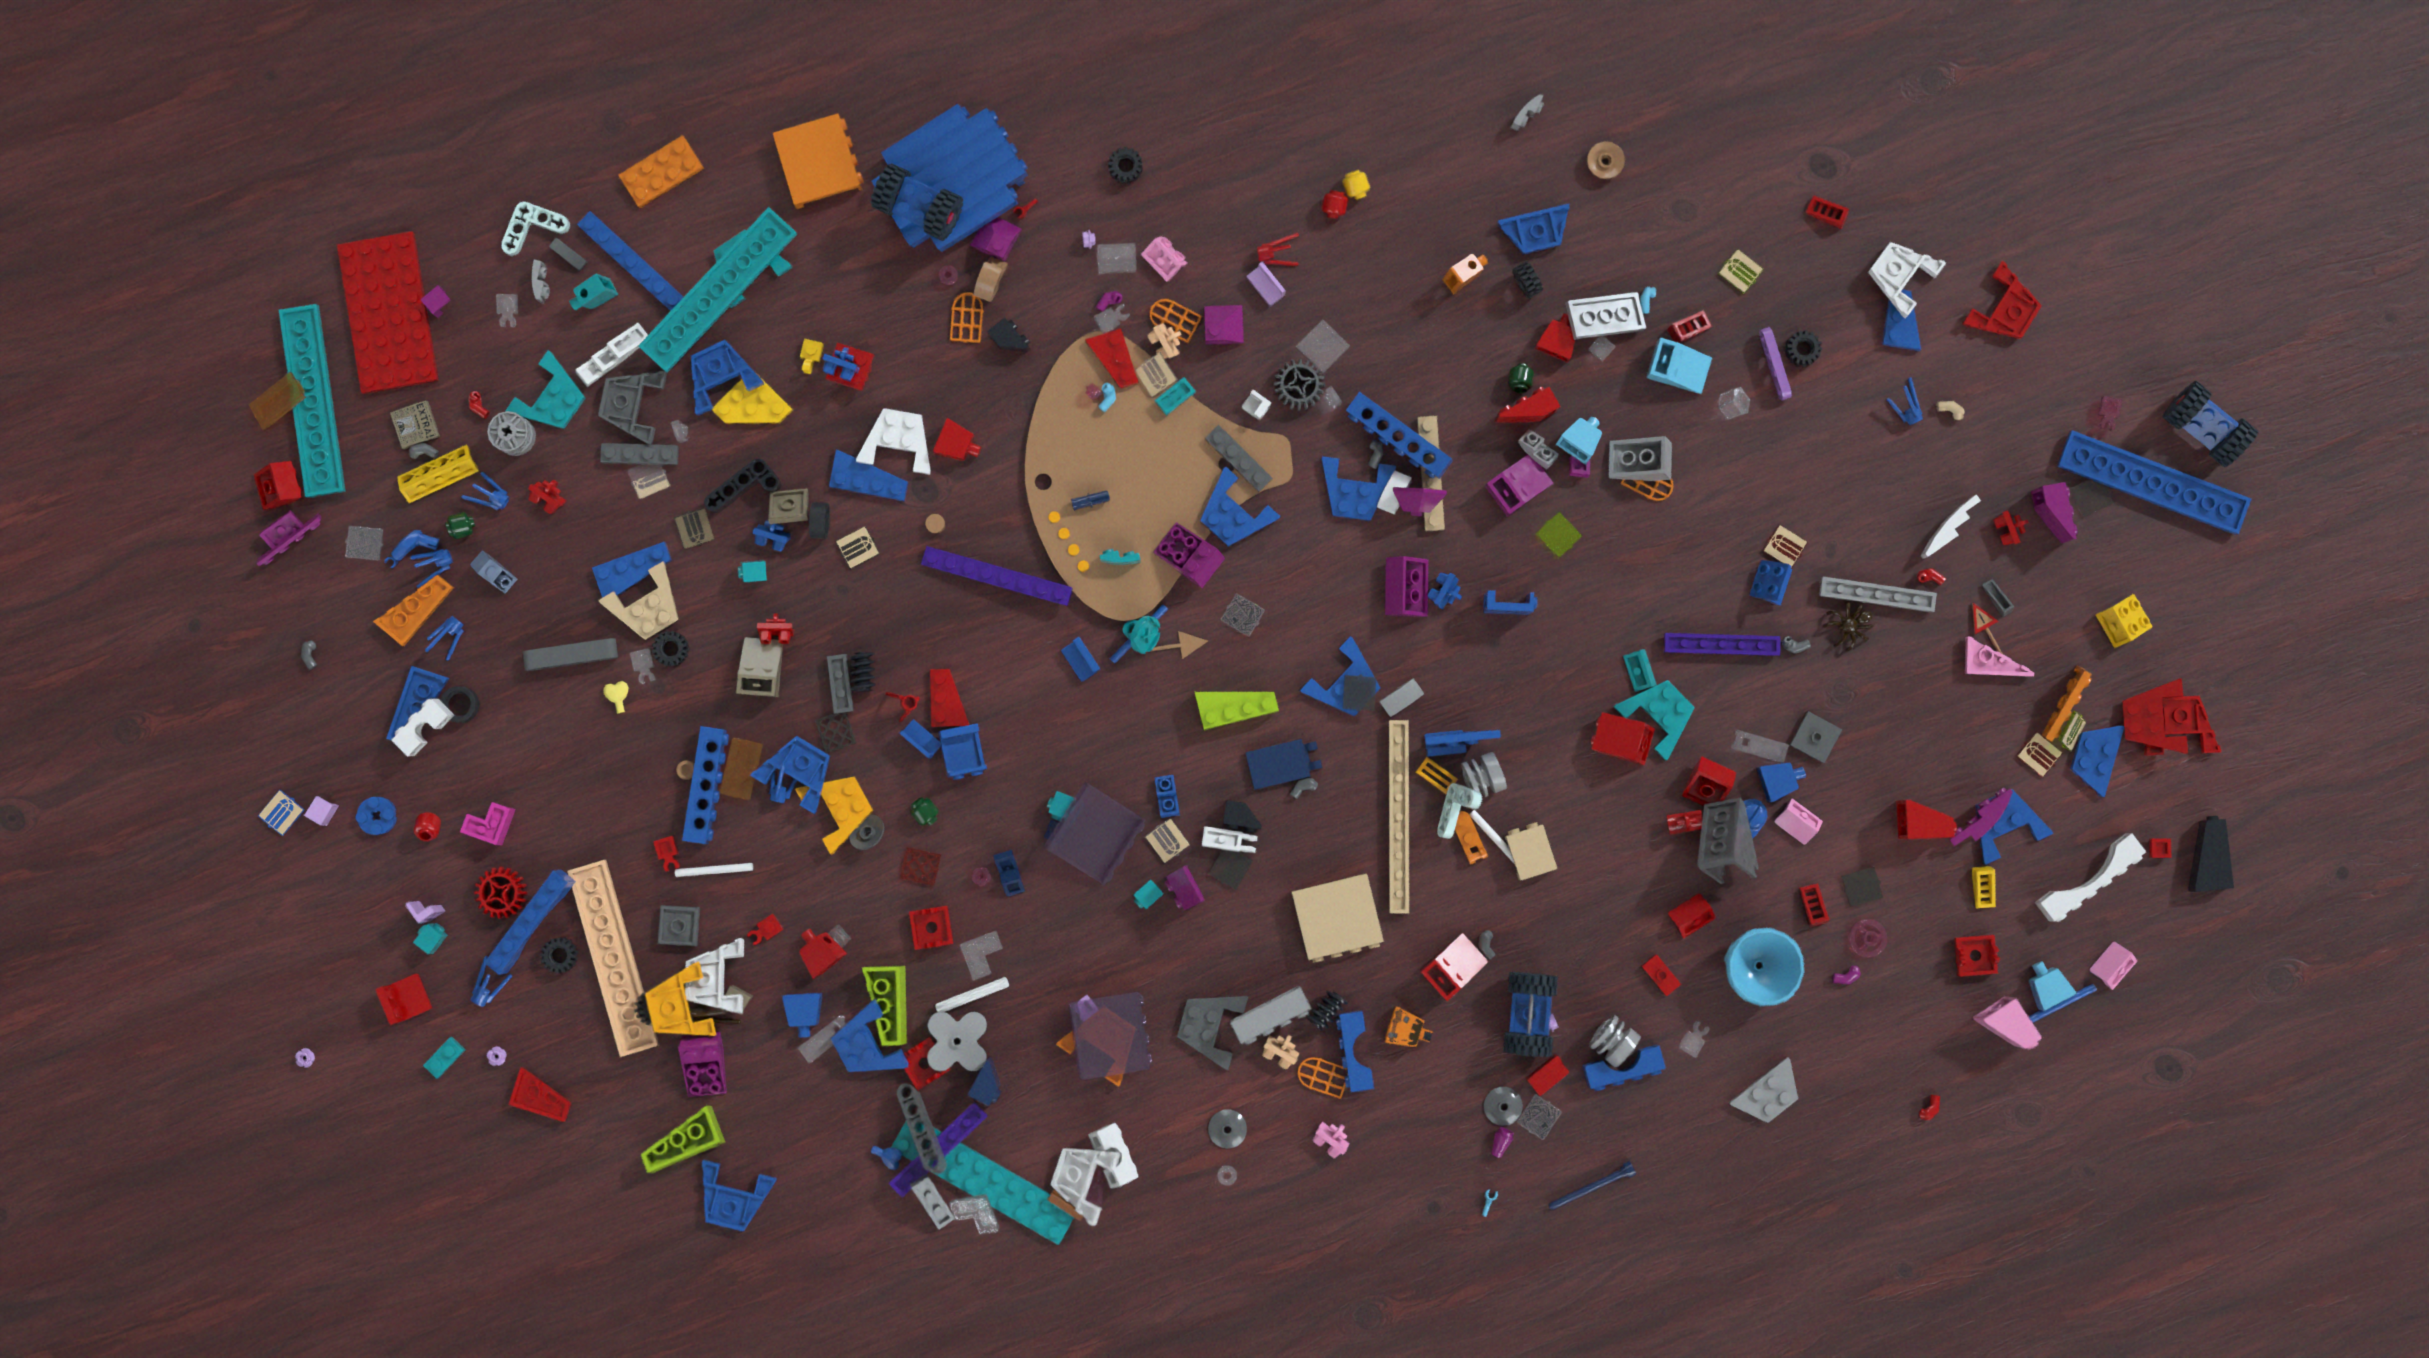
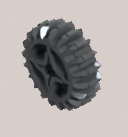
M1293 359L1291 360L1292 366L1284 363L1286 370L1279 368L1278 371L1282 375H1275V378L1280 380L1274 382V386L1280 387L1275 389V393H1282L1278 396V400L1285 398L1284 406L1290 402V409H1293L1295 404L1297 405V410L1301 409V405H1304L1305 410H1307V403L1315 406L1313 399L1320 401L1321 398L1317 394H1324V391L1319 389L1325 387V383L1319 382L1324 380V376H1318L1321 373V369L1314 371L1315 363L1309 367V360H1306L1304 365L1302 364V359L1298 360V364H1295ZM1298 370L1309 373L1313 378L1302 377ZM1293 372V382L1284 386L1286 376ZM1297 377H1298V381H1300V383H1304V384H1305V385L1302 386V392H1301V388H1299V386H1295V385H1294V384L1297 383ZM1315 383L1314 392L1306 398V387ZM1286 391L1297 392L1301 399L1291 397Z

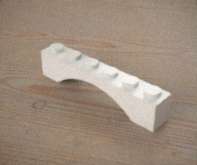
M2125 833L2110 845L2109 853L2103 866L2088 882L2071 890L2049 891L2037 900L2035 904L2048 921L2059 922L2067 916L2066 913L2069 910L2073 911L2082 905L2081 901L2085 898L2093 897L2097 893L2096 890L2098 888L2109 885L2112 882L2111 878L2126 872V867L2131 863L2136 864L2139 862L2146 851L2132 833Z

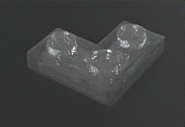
M997 930L960 944L973 981L992 974L985 955L1003 949Z
M987 1194L951 1200L949 1205L956 1221L973 1218L979 1234L998 1231L999 1225Z

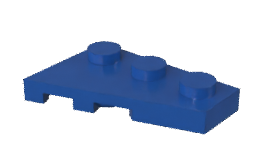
M1901 290L1902 293L1912 299L1911 291ZM1889 300L1882 345L1916 351L1921 350L1914 308L1904 318Z

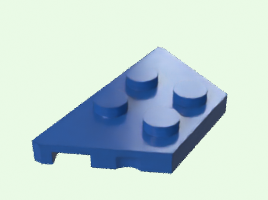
M1569 204L1498 220L1497 224L1522 254L1557 247L1562 242Z
M2122 725L2081 732L2079 735L2070 770L2077 776H2080L2082 781L2092 787L2100 797H2105L2124 730Z
M1482 730L1439 734L1426 737V745L1445 743V746H1458L1461 741H1464V744H1478V740L1501 738L1500 730Z

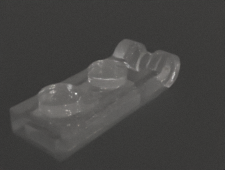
M1740 730L1735 731L1734 736L1736 738L1735 742L1732 743L1731 749L1784 763L1788 744ZM1743 738L1749 740L1747 746L1742 745Z
M842 1015L798 1047L808 1063L814 1061L834 1045L831 1038L836 1032L833 1028L838 1025L841 1029L846 1024L844 1022L845 1018Z

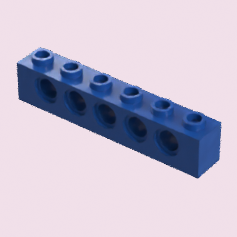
M1361 392L1357 394L1346 409L1349 419L1356 424L1358 421L1364 424V430L1371 435L1375 432L1380 436L1378 440L1385 445L1390 443L1395 447L1394 451L1402 457L1404 454L1408 456L1411 464L1417 468L1421 466L1426 469L1424 473L1432 479L1434 477L1440 479L1453 462L1451 457ZM1369 410L1373 412V415L1370 419L1363 418V413L1365 411ZM1380 422H1387V429L1383 431L1378 429ZM1396 433H1402L1403 439L1396 442L1393 440V436ZM1417 444L1419 446L1418 451L1415 453L1409 452V446ZM1433 455L1434 461L1431 464L1424 463L1425 456Z
M700 727L682 841L709 844V841L713 839L714 830L711 827L712 821L715 822L717 811L714 810L715 802L718 803L720 791H717L718 783L721 784L723 772L720 771L721 764L724 765L726 753L723 752L724 746H727L729 734H726L727 730ZM715 742L717 749L711 753L708 749L709 744ZM712 761L714 768L708 772L705 765L707 762ZM706 780L711 783L708 791H705L702 787L703 782ZM703 799L708 802L705 810H702L699 806L700 801ZM699 818H702L705 822L702 829L696 826Z

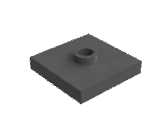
M1807 711L1789 745L1817 761L1825 763L1842 729Z
M660 905L658 944L698 946L700 907Z

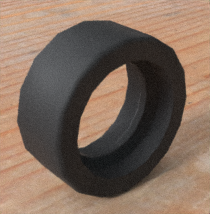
M812 502L809 514V535L811 538L826 539L830 526L829 504Z
M454 686L443 693L440 701L449 709V700L453 695L458 693L465 694L471 702L469 711L462 716L454 715L450 721L456 723L468 722L478 713V696L469 688Z

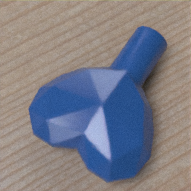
M873 1146L871 1153L882 1157L883 1163L889 1169L896 1170L899 1168V1160L902 1157L899 1149L891 1147L883 1150Z

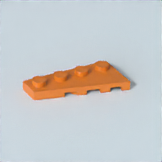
M2078 665L2074 670L2077 672L2075 678L2070 679L2066 686L2067 694L2060 697L2057 703L2058 712L2054 711L2042 733L2050 741L2059 737L2062 731V724L2064 721L2067 722L2072 714V707L2074 704L2077 705L2079 703L2083 688H2087L2091 682L2090 676L2092 674Z

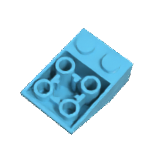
M1660 338L1656 343L1646 378L1702 394L1712 358L1680 343Z

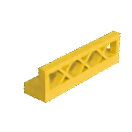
M465 445L398 476L397 479L400 492L408 503H411L479 470L471 458L469 447Z

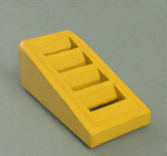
M1990 866L1973 867L1972 880L1975 908L1996 907L1995 869ZM1980 882H1988V884L1981 885ZM1981 890H1989V892L1981 893ZM1989 897V900L1981 901V898Z

